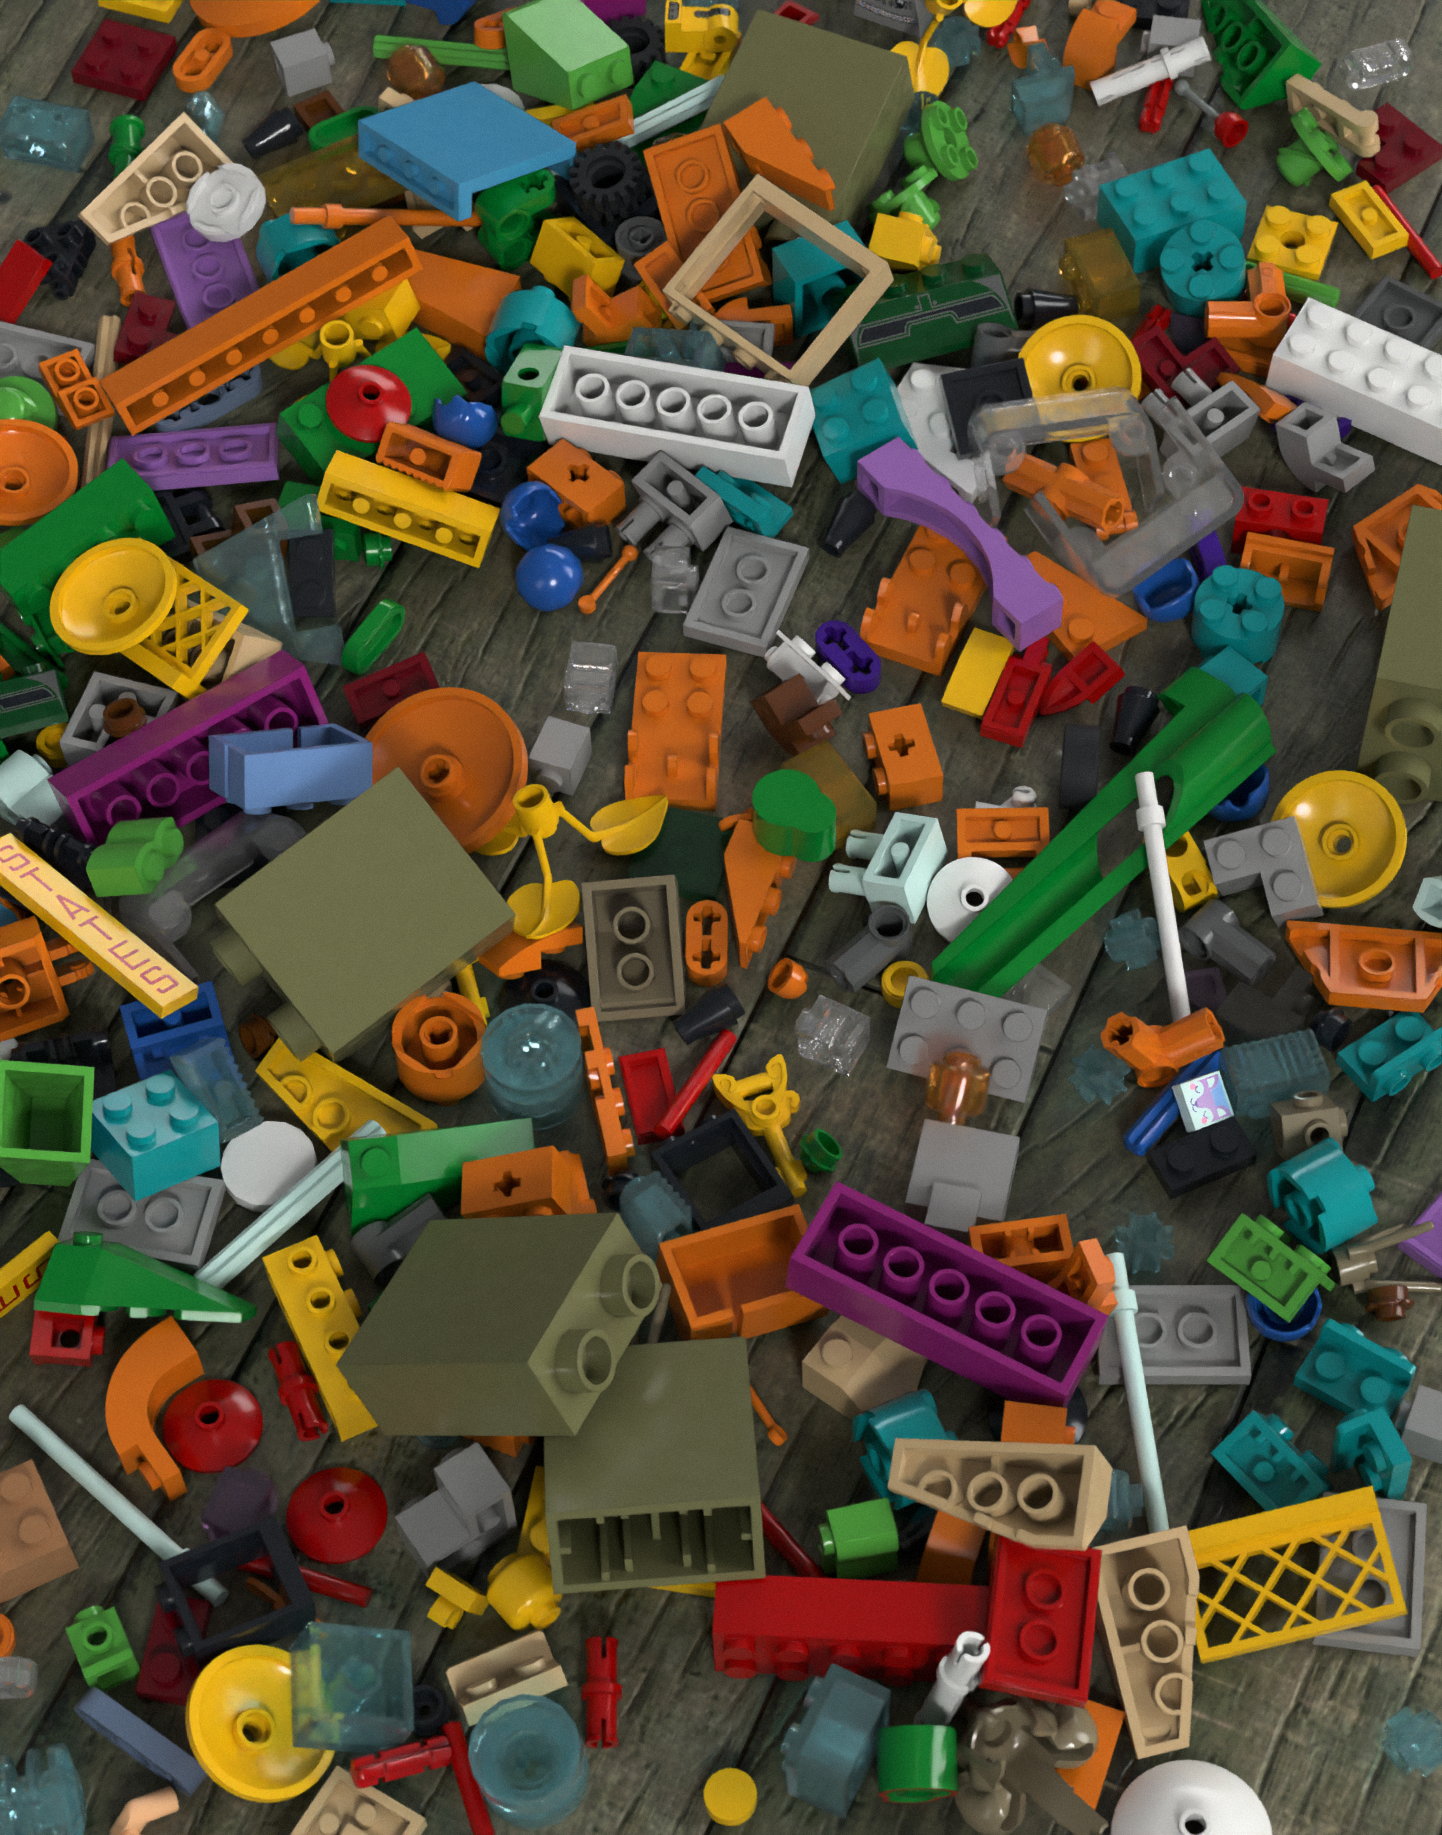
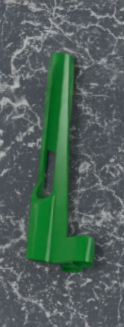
M1192 666L1185 670L1157 695V699L1160 697L1163 706L1173 719L931 963L929 980L999 998L1003 996L1149 866L1145 842L1105 878L1101 875L1098 863V832L1138 798L1135 781L1136 774L1153 772L1155 782L1166 775L1173 780L1174 792L1172 803L1165 818L1166 827L1162 829L1166 851L1277 752L1271 743V730L1268 720L1256 700L1245 692L1236 695L1224 682L1197 667Z

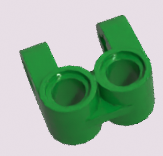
M540 169L489 187L478 196L475 202L474 211L483 222L478 231L479 243L499 267L505 271L518 269L531 260L543 221L556 219L553 214L541 211L553 204L556 199L555 179L545 169Z

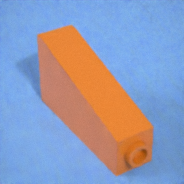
M414 249L423 270L407 278L421 307L413 322L460 348H466L479 359L489 363L485 355L487 334L502 298L509 293L521 290L520 276Z

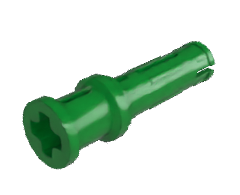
M120 115L113 118L110 122V134L113 137V144L109 148V160L114 166V179L144 151L141 147V140L145 136V124L140 118L133 115Z

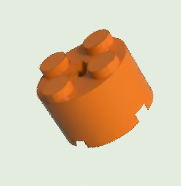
M442 992V996L431 998L422 995L403 1006L393 1021L392 1047L397 1072L403 1085L412 1094L421 1099L436 1102L441 1106L450 1107L456 1105L461 1098L474 1092L484 1082L491 1066V1054L483 1016L479 1008L472 1001L464 996L450 992Z

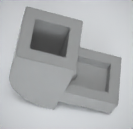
M1304 402L1275 424L1280 451L1287 466L1301 483L1316 493L1326 485L1346 493L1375 471L1373 456L1341 443L1336 414Z

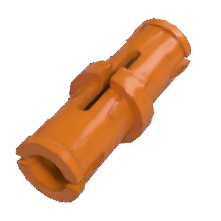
M134 235L109 245L113 257L110 267L111 273L118 283L121 304L128 308L131 305L135 291L146 294L142 281L144 266L142 260L137 256Z

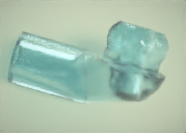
M197 91L188 98L186 102L187 110L190 112L195 109L192 116L203 118L201 130L215 144L220 135L225 113L210 93Z

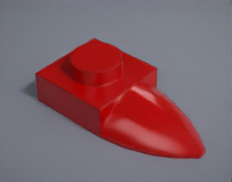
M1092 641L1051 680L1042 699L1039 713L1042 716L1062 713L1078 706L1085 700H1088L1093 705L1125 676V673L1101 647Z

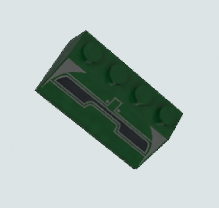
M973 253L964 256L961 260L945 264H930L919 271L903 275L892 274L894 281L844 341L841 348L855 369L877 358H880L886 369L973 347L977 326L981 323H998L1009 327L1013 331H1019L1000 269L988 253ZM860 284L849 285L842 291L829 294L832 318Z
M46 662L19 668L21 677L7 681L3 680L2 673H0V739L70 721L71 717L57 668L48 670Z

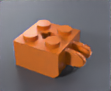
M35 915L0 927V1042L64 1020L70 1012L61 987L92 975L95 970L92 961L86 958L53 967L52 961L72 953L74 954L77 951L79 952V950L62 936L45 942ZM7 979L14 980L10 984L4 985L3 981Z

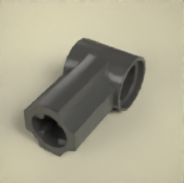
M990 322L979 324L976 330L969 367L974 368L1017 359L1024 344L1036 331H1013L1005 325Z
M1210 899L1178 929L1180 943L1192 956L1200 960L1211 958L1248 987L1256 986L1275 963L1276 954L1242 929L1232 909L1220 900Z
M884 905L875 909L869 917L868 926L825 961L826 970L830 973L834 982L845 992L849 991L854 994L888 964L906 959L912 947L909 915L904 909L895 905ZM887 932L898 933V935L893 937L882 936V934Z
M429 1193L390 1221L371 1223L363 1227L352 1238L350 1246L376 1286L382 1287L389 1284L430 1220H449Z

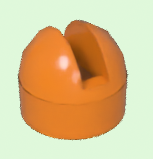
M784 958L770 972L768 988L771 992L782 998H799L807 990L808 973L800 964L789 958Z

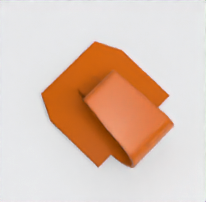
M1036 25L1014 28V43L1006 44L1011 62L1018 69L1048 65L1050 59L1049 50L1045 38H1038Z

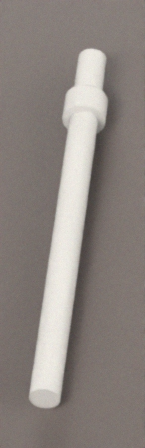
M1141 772L1135 775L1140 807L1136 810L1138 830L1144 833L1172 1021L1175 1022L1191 1013L1162 829L1166 827L1163 806L1158 805L1153 772Z

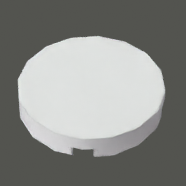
M226 163L217 166L219 170L211 174L207 171L198 178L190 189L186 202V210L190 216V222L201 236L210 241L227 242L240 238L251 230L262 216L266 203L265 188L254 172L241 164Z
M264 1121L246 1127L231 1139L223 1151L220 1168L226 1190L237 1204L253 1212H265V1209L270 1208L317 1166L318 1161L312 1141L301 1129L286 1122Z

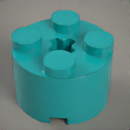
M290 213L275 220H268L261 225L259 229L260 237L256 246V257L265 277L271 283L341 242L333 229H323L322 225L291 224Z
M1201 219L1195 221L1192 225L1182 228L1168 240L1160 256V268L1167 299L1178 313L1187 318L1198 320V317H1204L1205 304L1208 301H1241L1243 299L1246 289L1247 272L1244 250L1238 238L1230 230L1213 224L1209 220Z
M538 285L532 287L531 290L509 293L500 301L487 334L486 358L494 369L505 376L526 342L563 349L565 345L573 347L581 323L577 321L573 312L564 303L555 298L554 292L545 286Z
M1222 565L1215 568L1212 575L1199 586L1195 596L1190 635L1193 644L1195 642L1201 651L1200 656L1203 659L1209 655L1216 656L1229 645L1252 664L1261 660V664L1268 661L1278 647L1284 614V599L1280 583L1274 578L1266 577L1259 572L1249 569L1234 568L1230 565Z
M1328 1137L1288 1159L1267 1174V1188L1274 1208L1277 1209L1283 1205L1290 1220L1283 1223L1284 1227L1298 1245L1302 1244L1315 1255L1321 1252L1323 1254L1330 1251L1331 1248H1336L1378 1223L1369 1192L1375 1189L1372 1176L1363 1165L1358 1164L1354 1166L1343 1153L1338 1142L1332 1137Z
M926 1389L916 1392L910 1391L857 1414L852 1421L854 1442L863 1439L867 1454L859 1457L862 1468L879 1498L888 1497L889 1503L895 1501V1510L917 1502L891 1492L887 1488L895 1438L958 1440L953 1431H944L937 1417L935 1401Z

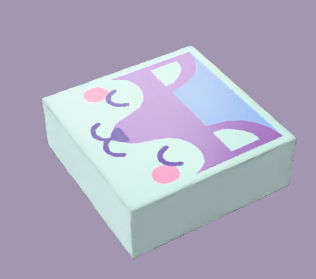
M1219 1071L1210 1072L1172 1086L1187 1132L1204 1128L1234 1116Z

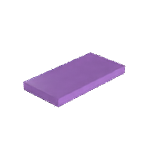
M187 212L149 227L186 331L260 289L240 238L227 242L210 241L194 229Z
M277 423L149 433L134 436H115L110 438L107 469L123 458L153 491L279 480L280 439L275 434Z

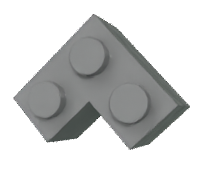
M94 671L60 739L67 768L119 740V738L114 737L112 734H107L103 729L105 721L103 711L110 703L122 698L134 699L138 706L145 710L146 725L181 705L178 692Z
M1295 816L1204 840L1214 884L1222 896L1264 885L1271 916L1278 928L1286 926L1287 920L1305 921L1324 916L1302 831Z
M478 1442L466 1449L457 1448L449 1452L440 1461L439 1466L434 1468L438 1490L427 1497L421 1495L410 1500L401 1509L400 1514L395 1516L399 1537L428 1579L436 1567L452 1572L518 1530L511 1489Z

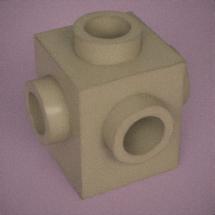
M1315 1090L1301 1091L1295 1093L1291 1100L1269 1103L1274 1150L1284 1161L1328 1137L1335 1139L1343 1151L1342 1137L1348 1134L1347 1118L1343 1108H1339L1326 1094Z

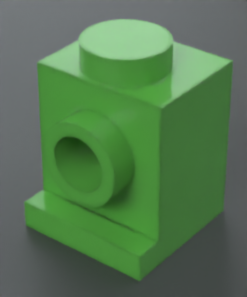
M102 1606L86 1608L74 1617V1625L65 1628L89 1688L95 1687L104 1693L139 1677L141 1669L114 1607L105 1611ZM106 1639V1641L99 1646H93L94 1644Z

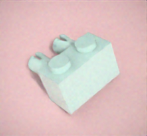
M895 812L884 835L864 832L858 829L851 830V836H848L846 842L847 856L853 859L871 860L867 869L835 863L833 865L834 870H831L829 875V889L835 893L842 892L866 896L872 913L875 909L884 905L899 906L909 915L910 923L915 924L927 901L930 884L936 874L943 868L949 854L938 818Z

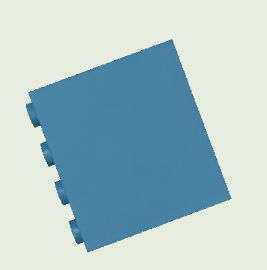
M475 81L358 120L359 158L458 222L472 217V193L545 167L569 181L571 178L569 174L570 167H575L573 161L577 157L576 143Z

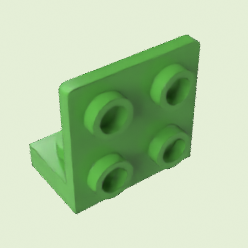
M1242 1213L1206 1260L1288 1323L1297 1314L1318 1284L1330 1292L1336 1285L1326 1276L1331 1270L1329 1265L1302 1244H1299L1295 1251L1287 1246L1292 1238L1261 1214L1253 1221Z

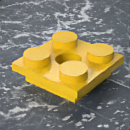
M1266 205L1249 250L1247 261L1257 264L1259 262H1273L1274 266L1283 270V272L1318 281L1337 231L1338 222L1330 221L1328 218L1320 215L1309 216L1293 212L1283 206L1272 207ZM1286 245H1294V246H1297V247H1299V248H1298V249H1289V248H1286V247H1284V246H1286Z

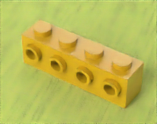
M336 450L324 474L314 508L317 511L479 568L500 513V508L453 491H444L443 488H437L436 485H429L428 482H422V480Z
M315 1235L263 1257L262 1260L270 1285L312 1377L316 1380L318 1391L341 1442L377 1427V1423L336 1366L360 1328L356 1318L361 1316L362 1312L352 1288L343 1291L337 1278L343 1276L344 1273L334 1249L331 1248L324 1251L318 1236Z

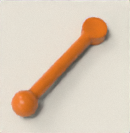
M626 545L623 547L621 558L591 594L584 595L578 600L579 610L582 613H593L599 596L628 562L637 559L638 550L635 546Z
M750 1384L752 1406L768 1429L767 1435L775 1445L781 1446L788 1439V1436L775 1423Z

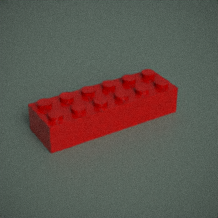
M765 1575L766 1578L720 1581L715 1584L712 1629L715 1671L724 1672L727 1676L737 1679L752 1678L756 1673L777 1674L778 1678L786 1681H803L808 1676L829 1677L831 1681L840 1684L858 1683L861 1679H880L884 1684L895 1687L909 1686L914 1681L936 1682V1670L941 1659L944 1656L948 1658L958 1637L962 1633L972 1631L984 1637L989 1586ZM982 1641V1643L980 1644V1646H979V1648H978V1651H980V1649H981V1647H982V1645H983V1641Z

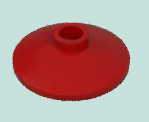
M358 365L342 371L332 380L326 394V411L332 424L342 434L359 442H381L385 427L389 421L407 424L411 415L412 402L405 384L394 373L378 366ZM363 394H372L377 399L369 400Z
M221 1379L198 1382L183 1390L170 1404L163 1422V1437L171 1456L183 1467L205 1474L225 1472L243 1463L255 1451L263 1433L262 1411L253 1394L235 1382ZM207 1415H219L217 1421L212 1424L202 1422V1419Z
M343 1467L325 1469L304 1480L291 1496L286 1512L287 1529L297 1549L314 1561L333 1565L355 1561L370 1552L382 1538L388 1521L387 1502L379 1485L365 1473ZM333 1503H342L344 1505L342 1511L337 1514L326 1512L327 1507Z

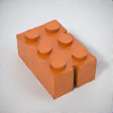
M799 1204L658 1244L656 1267L662 1285L664 1283L671 1284L668 1305L682 1341L731 1338L733 1333H737L738 1337L746 1336V1339L828 1315V1308L785 1287L790 1257L808 1229Z

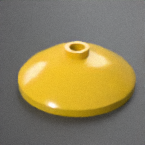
M1070 315L1055 319L1039 328L1027 340L1019 353L1018 358H1024L1042 434L1049 438L1065 443H1079L1101 439L1115 431L1127 420L1138 401L1142 383V371L1138 355L1127 336L1116 326L1103 319L1089 315ZM1078 378H1086L1088 380V386L1083 391H1076L1073 388L1074 382Z
M120 538L94 546L75 559L57 581L50 601V619L54 630L70 648L89 655H108L135 646L160 626L173 605L177 591V576L174 566L158 546L143 539Z
M1334 770L1310 776L1295 785L1282 798L1273 813L1270 822L1295 816L1302 831L1321 907L1347 908L1370 900L1388 886L1403 862L1407 846V828L1403 813L1389 791L1366 775L1346 770ZM1343 838H1349L1351 840L1350 848L1346 852H1338V842Z
M246 1645L228 1650L215 1658L202 1670L188 1695L185 1723L188 1740L194 1756L206 1774L220 1787L233 1795L249 1801L262 1803L280 1802L294 1798L314 1785L326 1772L333 1759L338 1741V1720L333 1700L325 1684L313 1669L287 1651L266 1645ZM243 1728L253 1733L254 1742L245 1738Z

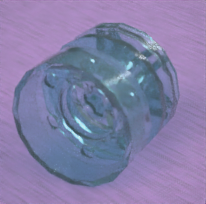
M522 1004L506 1009L491 1021L482 1036L481 1058L485 1072L487 1094L493 1110L503 1120L532 1117L533 1130H544L560 1125L575 1114L585 1097L586 1086L582 1041L575 1023L563 1011L546 1004Z
M520 1694L500 1700L483 1713L471 1733L468 1757L472 1774L485 1801L499 1818L515 1827L540 1829L561 1822L577 1809L588 1788L590 1766L577 1726L562 1706L544 1696ZM538 1760L541 1766L536 1769V1776L528 1778L524 1771L529 1770L530 1761Z
M64 1742L51 1744L48 1747V1770H46L39 1749H29L26 1754L25 1775L18 1776L16 1767L8 1754L0 1755V1835H84L87 1815L83 1787L79 1773L72 1763L68 1748Z

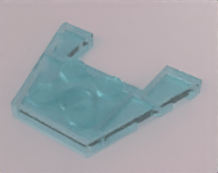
M316 494L302 496L193 559L196 575L249 609L241 623L282 642L281 650H285L295 659L341 665L344 642L340 625L296 632L279 544L281 541L323 533ZM225 607L216 612L226 616L231 608Z

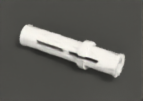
M1203 36L1168 50V47L1160 50V54L1091 81L1090 85L1098 106L1147 87L1157 81L1169 77L1173 80L1178 78V73L1211 61Z
M972 1631L962 1633L958 1637L948 1658L944 1656L941 1659L936 1670L937 1680L925 1699L922 1708L916 1714L913 1721L914 1725H922L924 1722L925 1725L948 1727L964 1696L969 1690L972 1692L976 1688L979 1681L980 1668L989 1656V1643L982 1645L980 1651H978L980 1644L985 1639L981 1634Z

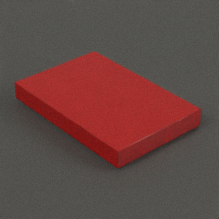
M996 1533L984 1629L985 1639L983 1640V1645L989 1643L990 1653L980 1668L979 1688L1083 1708L1087 1704L1102 1550L1087 1547L1085 1551L1032 1548Z

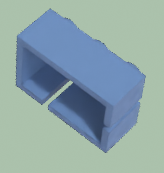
M335 723L297 727L298 748H293V729L291 728L209 735V789L226 798V802L243 808L244 813L253 815L268 814L271 812V807L285 805L293 810H307L314 807V802L328 801V803L333 805H347L372 786L373 743Z

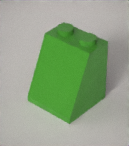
M533 0L502 13L513 90L570 110H576L634 84L629 45L580 0Z
M0 1060V1167L20 1183L69 1187L90 1164L95 1067Z

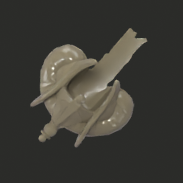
M1011 1694L1012 1697L1003 1699L996 1704L989 1703L985 1706L977 1703L972 1697H964L959 1706V1713L964 1716L968 1723L967 1731L962 1736L959 1744L957 1743L958 1795L953 1796L958 1813L963 1820L981 1835H1008L1024 1819L1026 1811L1025 1793H1027L1059 1825L1069 1830L1073 1835H1090V1833L1102 1835L1103 1829L1108 1827L1107 1821L1081 1797L1076 1795L1074 1787L1068 1785L1055 1770V1767L1076 1769L1086 1764L1095 1754L1098 1747V1731L1087 1709Z

